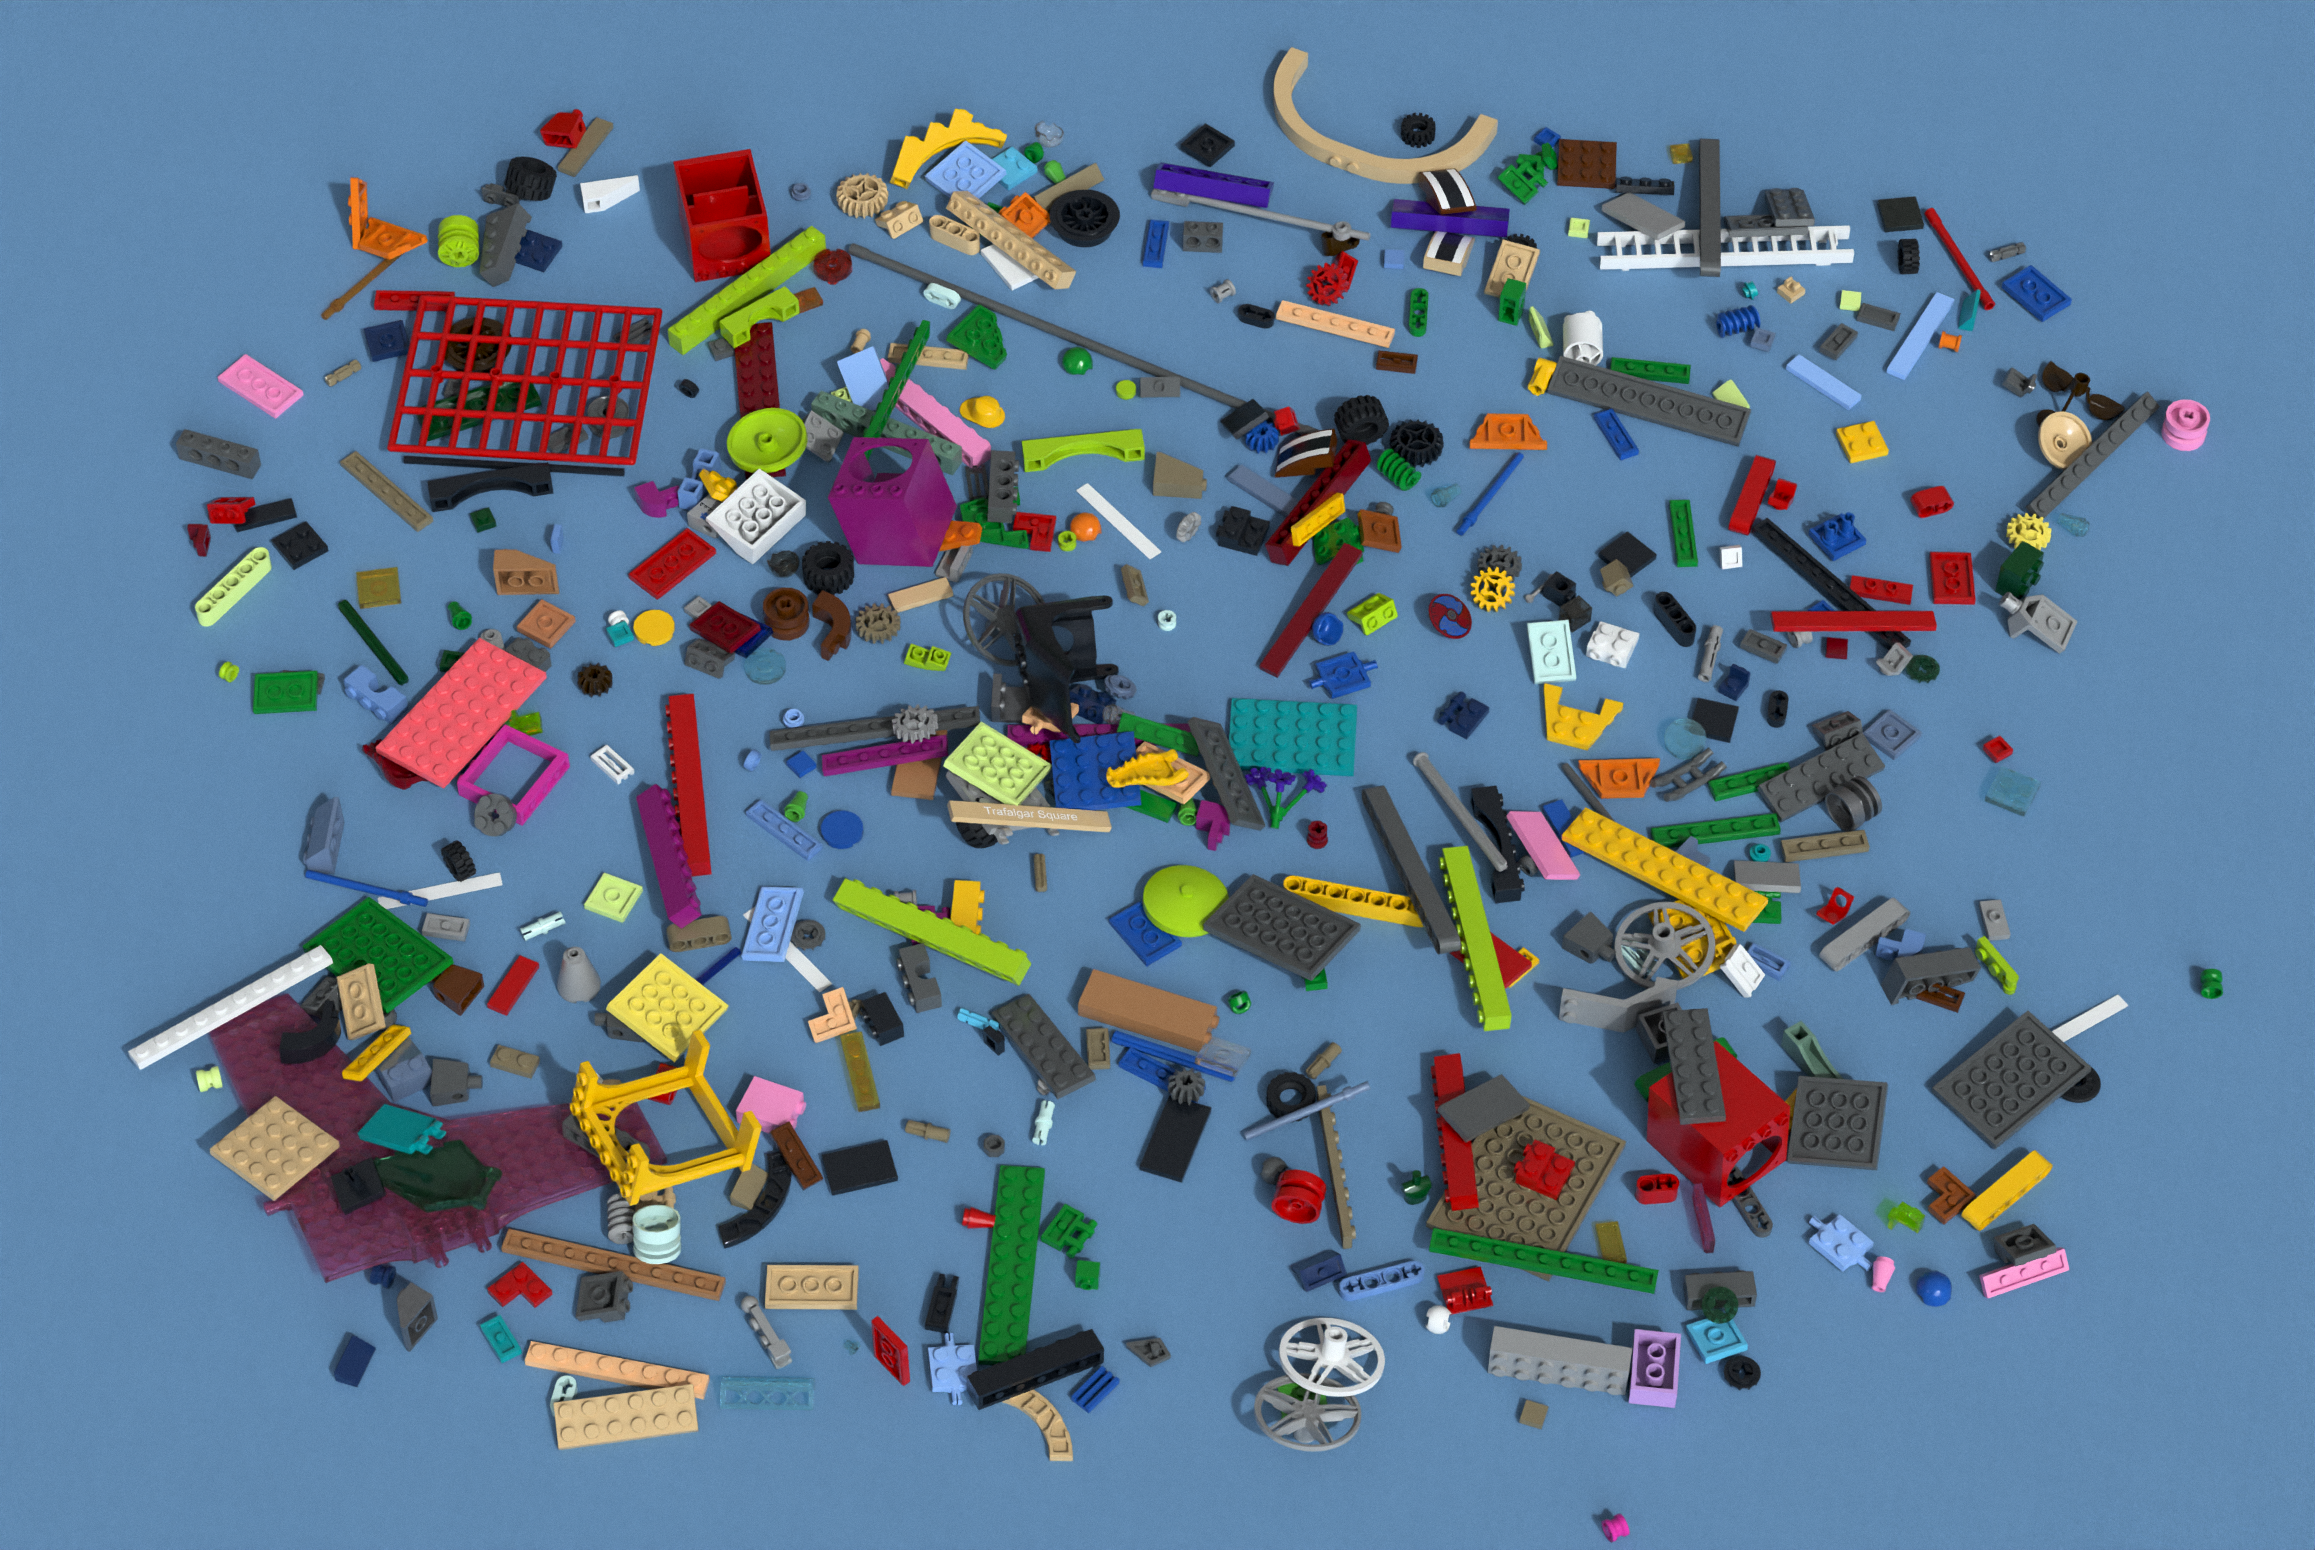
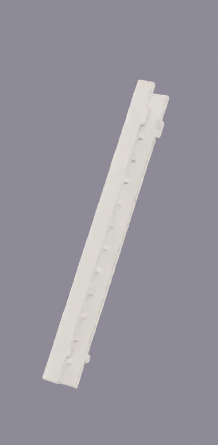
M1850 226L1808 227V235L1731 238L1727 229H1721V243L1732 242L1733 252L1721 253V266L1816 264V266L1831 265V263H1853L1854 249H1836L1838 245L1837 239H1849ZM1678 230L1659 240H1655L1640 231L1598 232L1597 246L1616 245L1617 256H1600V270L1621 269L1622 271H1629V269L1700 267V230ZM1810 240L1811 250L1798 251L1796 241ZM1827 240H1829L1831 250H1817L1816 242L1827 243ZM1771 241L1772 251L1759 252L1757 242ZM1777 241H1790L1792 251H1778ZM1738 242H1752L1753 252H1739ZM1693 243L1694 253L1681 254L1680 244ZM1660 244H1674L1675 254H1661ZM1635 245L1636 255H1622L1621 247ZM1641 245H1655L1656 254L1642 255Z

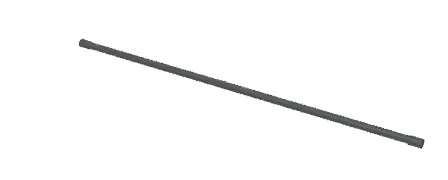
M852 243L849 248V254L871 261L928 285L930 283L941 285L957 292L960 298L978 305L980 304L992 311L1154 376L1180 377V386L1236 409L1247 403L874 253L855 243ZM1264 409L1269 416L1266 421L1274 423L1275 413ZM1299 423L1300 430L1295 432L1305 435L1320 430Z

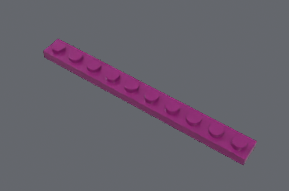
M1188 723L1164 724L1187 732L1191 730ZM1073 724L1080 737L1117 733L1119 724ZM1008 725V738L1022 747H1028L1029 743L1035 745L1037 742L1041 745L1047 744V746H1050L1051 740L1069 739L1062 732H1053L1045 728L1041 729L1038 734H1033L1030 731L1031 725ZM1135 738V746H1140L1144 742Z

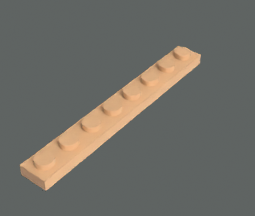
M531 1341L525 1358V1365L647 1389L693 1384L694 1396L699 1399H704L710 1381L709 1375L534 1341Z

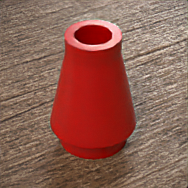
M974 1207L964 1208L962 1226H967V1229L993 1228L996 1215L986 1213Z

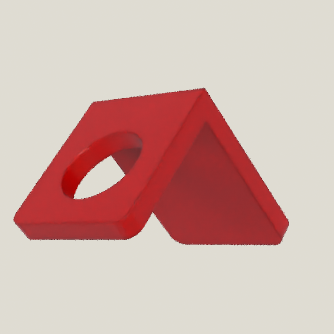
M1836 887L1828 904L1818 910L1816 915L1834 925L1846 917L1854 896L1840 887ZM1837 895H1842L1846 898L1845 906L1837 904Z

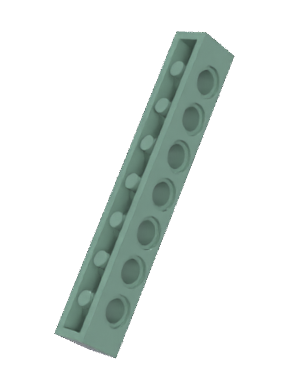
M820 391L811 403L813 412L843 432L855 437H863L865 429L869 428L871 416L876 414L872 410L824 391ZM892 418L888 419L880 438L929 439L942 472L952 476L962 463V446ZM882 446V448L912 459V455L903 448Z

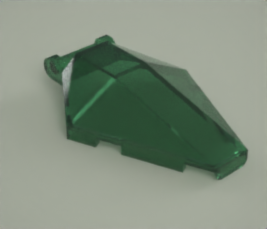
M461 1139L444 1142V1147L434 1148L428 1154H423L417 1150L412 1154L396 1151L395 1156L381 1159L376 1157L374 1160L383 1186L426 1213L464 1206H473L478 1210H484L492 1188L502 1176L500 1169L484 1166Z

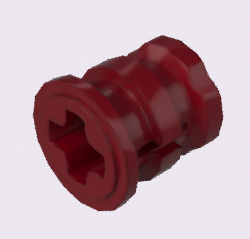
M1313 821L1308 826L1307 843L1311 848L1321 849L1328 843L1327 825L1322 821Z

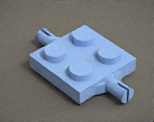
M1839 1214L1826 1224L1821 1222L1816 1216L1811 1218L1809 1224L1814 1226L1818 1232L1810 1238L1809 1244L1843 1272L1849 1266L1856 1263L1861 1265L1866 1271L1872 1268L1873 1263L1867 1260L1864 1254L1873 1247L1874 1242L1842 1215Z
M946 1333L944 1334L945 1346L928 1347L927 1351L932 1392L944 1391L951 1393L952 1404L956 1405L958 1403V1405H961V1392L967 1390V1376L977 1371L974 1345H954V1334L950 1333L948 1335Z

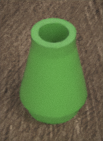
M1056 160L1049 161L1044 166V174L1055 184L1066 179L1061 163Z
M797 792L784 809L785 817L792 822H798L805 816L808 795L805 792Z
M1193 797L1185 804L1180 803L1178 819L1186 826L1196 823L1198 811Z

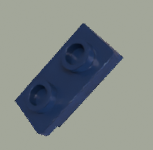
M1080 684L1070 691V702L1079 705V712L1076 715L1097 724H1103L1106 713L1115 707L1117 701L1111 698L1109 694L1097 692L1084 684Z

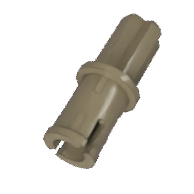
M1331 1042L1322 1054H1318L1316 1060L1305 1071L1307 1077L1316 1079L1325 1068H1329L1331 1062L1342 1052L1340 1046Z
M908 1120L905 1126L906 1133L925 1137V1140L930 1138L945 1143L949 1141L951 1130L933 1126L930 1122L924 1124Z

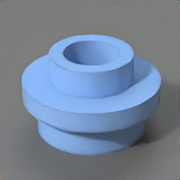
M797 709L788 710L783 717L784 725L790 729L801 727L804 723L803 714Z

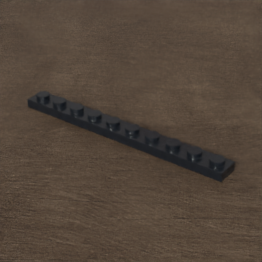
M1766 518L1752 527V533L1842 611H1876L1770 519ZM1867 631L1888 650L1895 643H1900L1905 648L1909 647L1911 640L1901 631Z

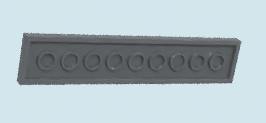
M1563 356L1559 357L1548 387L1549 394L1606 410L1613 409L1614 412L1738 447L1751 414L1750 408Z

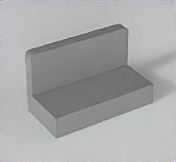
M973 545L947 550L935 573L936 577H946L947 580L958 583L973 554Z

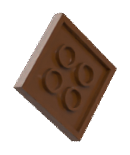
M1559 139L1557 186L1615 189L1617 142Z

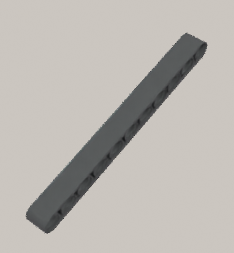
M1700 138V276L1720 277L1721 273L1720 140Z
M1381 785L1362 789L1363 804L1436 953L1440 955L1459 951L1461 949L1459 934L1386 787Z

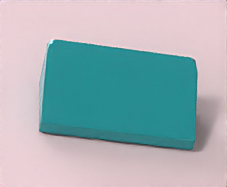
M1979 289L1964 299L1958 329L1973 330L1981 293Z

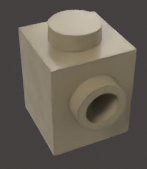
M1616 559L1600 569L1604 580L1602 581L1603 587L1607 592L1611 591L1616 597L1634 586L1627 567Z

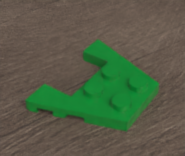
M1019 490L1017 493V501L1013 500V503H1017V506L1020 505ZM982 497L960 505L961 520L963 522H974L981 525L980 542L1028 549L1029 542L1026 530L1005 531L1003 523L987 522L989 498L984 499Z

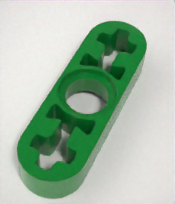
M1417 288L1411 292L1409 333L1415 337L1425 335L1427 329L1429 294L1423 288ZM1418 297H1422L1421 303H1417ZM1421 310L1424 313L1421 315H1417L1414 313V311ZM1416 322H1420V328H1416Z

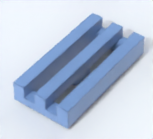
M1754 942L1747 950V953L1763 973L1778 981L1782 979V975L1786 973V970L1791 965L1790 961Z

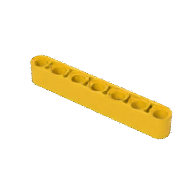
M1288 876L1283 881L1284 889L1334 912L1413 927H1424L1408 896L1300 876Z

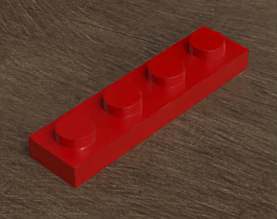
M376 290L374 307L375 310L417 311L421 295L456 296L455 292ZM427 303L425 311H447L448 304Z

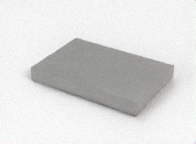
M1734 860L1735 882L1753 891L1801 892L1799 864Z

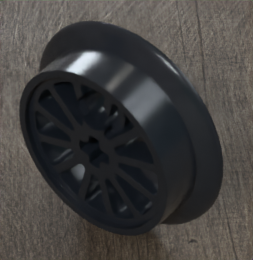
M1095 190L1068 192L1059 197L1050 209V221L1053 228L1066 243L1076 247H1093L1105 242L1116 228L1120 219V211L1115 201L1108 195Z

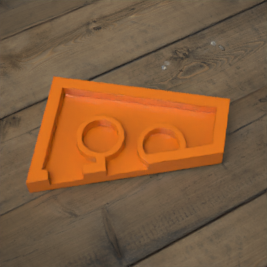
M951 520L939 552L960 548L961 546L979 544L982 533L981 525L974 522Z

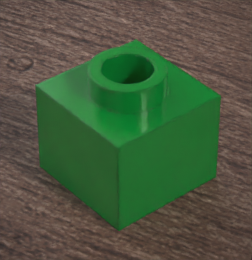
M1077 1261L1076 1288L1098 1290L1101 1275L1100 1262Z

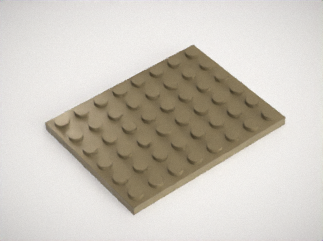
M1522 1096L1531 1105L1528 1111L1476 1137L1472 1144L1479 1208L1452 1211L1451 1202L1446 1203L1444 1191L1427 1220L1426 1227L1432 1230L1437 1228L1566 1253L1623 1152L1626 1141ZM1535 1139L1555 1147V1153L1575 1161V1167L1557 1200L1515 1183L1516 1174L1514 1173L1516 1163L1518 1160L1523 1162L1525 1158L1523 1152L1528 1143L1532 1145ZM1524 1270L1548 1282L1553 1276L1550 1274Z

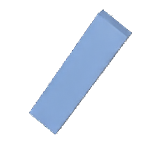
M1800 354L1786 366L1787 371L1846 410H1850L1861 400V394Z

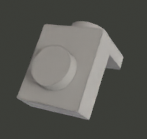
M1895 643L1886 656L1878 659L1876 663L1880 666V671L1885 675H1899L1913 658V655L1902 644Z

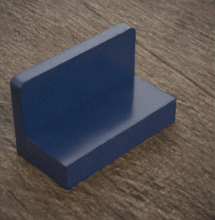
M1328 1250L1291 1266L1292 1270L1298 1273L1303 1290L1306 1292L1347 1275L1341 1254L1333 1250Z

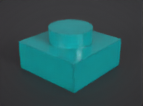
M626 621L606 628L607 635L614 647L634 640L633 633Z

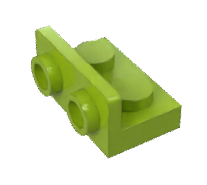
M1381 593L1375 594L1347 612L1349 620L1360 624L1363 634L1367 636L1398 617L1394 600Z

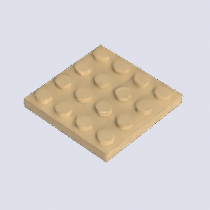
M275 1096L211 1147L210 1154L275 1201L340 1146L338 1140Z

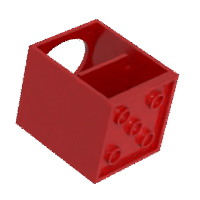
M751 149L673 161L679 217L695 282L744 275L771 255L767 212Z
M1715 1041L1713 1043L1726 1121L1680 1125L1672 1072H1670L1649 1087L1647 1142L1720 1208L1786 1161L1791 1106L1721 1044ZM1760 1142L1773 1153L1769 1160L1752 1176L1738 1184L1727 1185L1728 1176L1735 1164L1747 1151L1752 1150L1756 1144Z

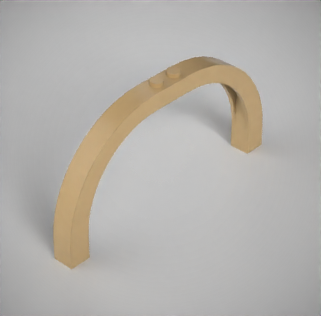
M1291 47L1280 63L1275 75L1273 107L1277 122L1287 138L1304 153L1321 162L1372 180L1396 184L1419 183L1420 172L1453 168L1459 172L1475 162L1485 152L1497 134L1498 120L1480 114L1467 135L1454 146L1442 152L1413 159L1377 156L1319 134L1299 116L1292 101V92L1308 67L1307 52Z

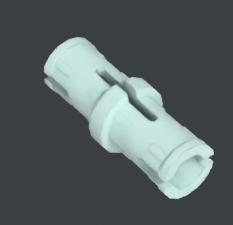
M559 911L545 919L539 918L537 919L538 922L520 928L522 934L531 931V933L523 936L524 940L528 941V939L542 933L545 935L549 930L566 924L564 918L555 921L563 916L562 913Z
M1046 1100L1041 1102L1039 1116L1035 1119L1036 1129L1032 1141L1039 1145L1040 1139L1042 1140L1041 1145L1046 1144L1048 1131L1052 1128L1053 1122L1051 1118L1055 1104L1051 1101H1048L1047 1106Z

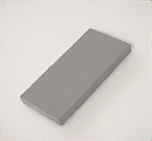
M1626 193L1602 205L1604 213L1655 240L1664 238L1685 227L1684 220L1632 193Z

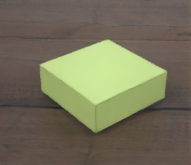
M1571 218L1568 236L1587 238L1590 220Z
M1842 290L1840 309L1859 311L1862 292Z

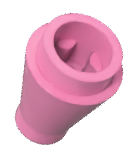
M1880 1256L1873 1262L1872 1289L1874 1291L1885 1292L1886 1286L1895 1270L1892 1259Z

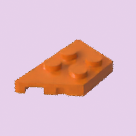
M351 177V195L348 198V206L351 207L349 225H352L353 249L361 250L359 242L361 237L364 236L363 232L368 223L367 182L357 177Z
M370 217L368 219L369 227L365 228L364 236L361 238L359 246L362 251L390 260L427 243L428 240L424 234Z
M1488 413L1484 418L1483 424L1477 429L1475 437L1470 440L1469 449L1547 450V441H1543L1539 435L1540 431L1533 425L1532 419L1528 414Z
M1660 758L1578 761L1579 770L1601 799L1644 798L1650 786V781L1653 780L1660 765Z

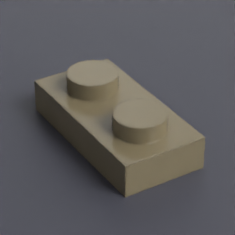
M1126 564L1121 568L1127 590V597L1131 602L1144 607L1149 600L1141 571Z
M498 1045L490 1065L492 1068L532 1079L540 1063V1057Z

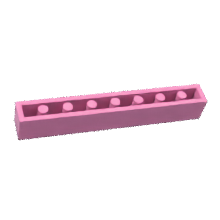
M882 358L880 362L889 382L890 378L895 376L896 367ZM908 379L895 405L899 411L925 432L962 446V462L973 471L991 459V445L988 440L980 437L973 428L965 425L947 407L939 404L932 395H928L923 391L920 385Z

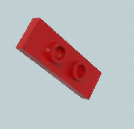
M1852 575L1850 589L1863 598L1910 605L1913 585Z

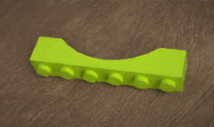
M1142 429L1021 441L1025 472L1046 470L1052 464L1064 458L1080 454L1107 455L1124 462L1145 460Z

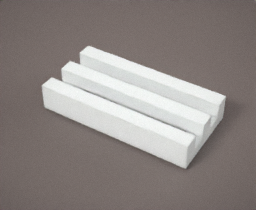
M605 745L591 755V761L618 785L622 779L626 780L629 774H634V768L608 745ZM606 752L613 760H615L624 769V771H622L611 759H609L603 753Z

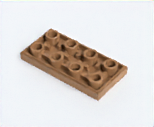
M947 730L936 731V734H935V735H934V734H930V737L940 736V735H946V736H947L948 731H947ZM943 757L897 764L891 795L934 800Z

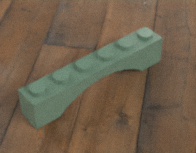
M1802 1021L1784 1030L1781 1046L1809 1077L1843 1079L1824 1054L1815 1035Z

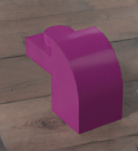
M653 481L634 487L637 504L641 511L650 517H666L667 509L679 505L678 485L660 492Z
M1201 800L1196 816V829L1209 832L1208 850L1216 851L1218 843L1222 844L1224 835H1230V821L1228 813L1222 805Z

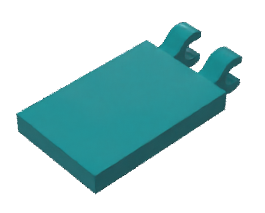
M384 1104L358 1132L360 1140L404 1153L412 1154L417 1150L423 1154H428L433 1149L431 1145L426 1144L430 1140L428 1136L442 1139L446 1131L440 1129L443 1123L436 1120V1118Z

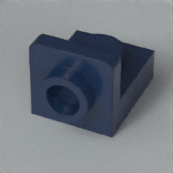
M1732 664L1729 675L1719 686L1718 693L1737 701L1749 686L1751 673L1743 667Z

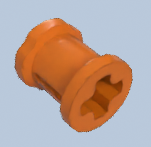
M1942 331L1939 348H1950L1958 352L1962 335L1954 336L1946 334V331Z

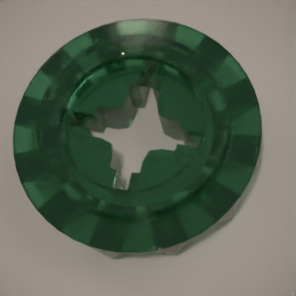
M1916 655L1906 665L1907 674L1911 676V680L1916 679L1919 683L1922 681L1929 683L1930 680H1936L1940 672L1938 662L1927 655ZM1920 666L1921 668L1926 670V673H1923L1922 670H1919Z
M1720 1286L1709 1289L1703 1296L1701 1304L1704 1315L1710 1321L1719 1324L1732 1320L1737 1314L1739 1306L1734 1292ZM1714 1297L1720 1301L1727 1300L1723 1305L1725 1313L1720 1309H1713L1716 1305Z

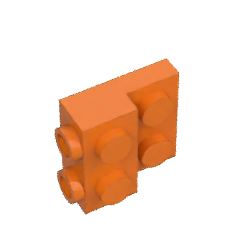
M1026 192L1020 197L1018 195L1015 196L1010 202L1011 205L1008 208L1006 206L1003 207L998 213L1032 239L1051 223L1050 214Z

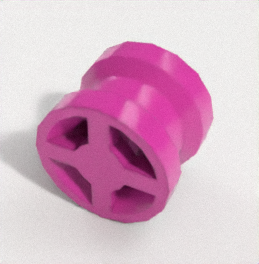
M1620 1513L1614 1515L1611 1520L1605 1519L1601 1522L1603 1532L1611 1543L1616 1541L1619 1536L1625 1537L1630 1533L1628 1524Z

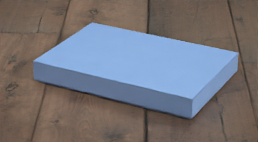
M872 346L839 360L837 363L853 403L876 411L878 403L882 402L884 390L889 388V382L876 349Z

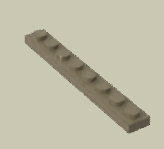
M1326 1085L1317 1086V1102L1332 1096L1331 1093L1327 1094ZM1332 1106L1320 1110L1319 1116L1343 1249L1352 1248V1239H1356L1355 1226L1350 1225V1220L1353 1219L1352 1208L1347 1206L1346 1202L1349 1201L1348 1187L1343 1185V1182H1346L1345 1169L1340 1168L1342 1152L1341 1149L1337 1150L1336 1144H1339L1338 1131L1333 1129V1125H1336L1335 1113L1330 1112V1107Z

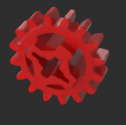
M1325 263L1324 268L1317 265L1318 271L1312 270L1313 276L1307 278L1311 281V283L1306 284V287L1311 289L1307 293L1313 296V301H1318V304L1322 306L1324 303L1327 306H1331V301L1338 304L1337 299H1344L1342 293L1348 292L1345 286L1349 285V282L1344 280L1348 275L1343 273L1344 270L1341 267L1337 268V265L1334 263L1331 266Z

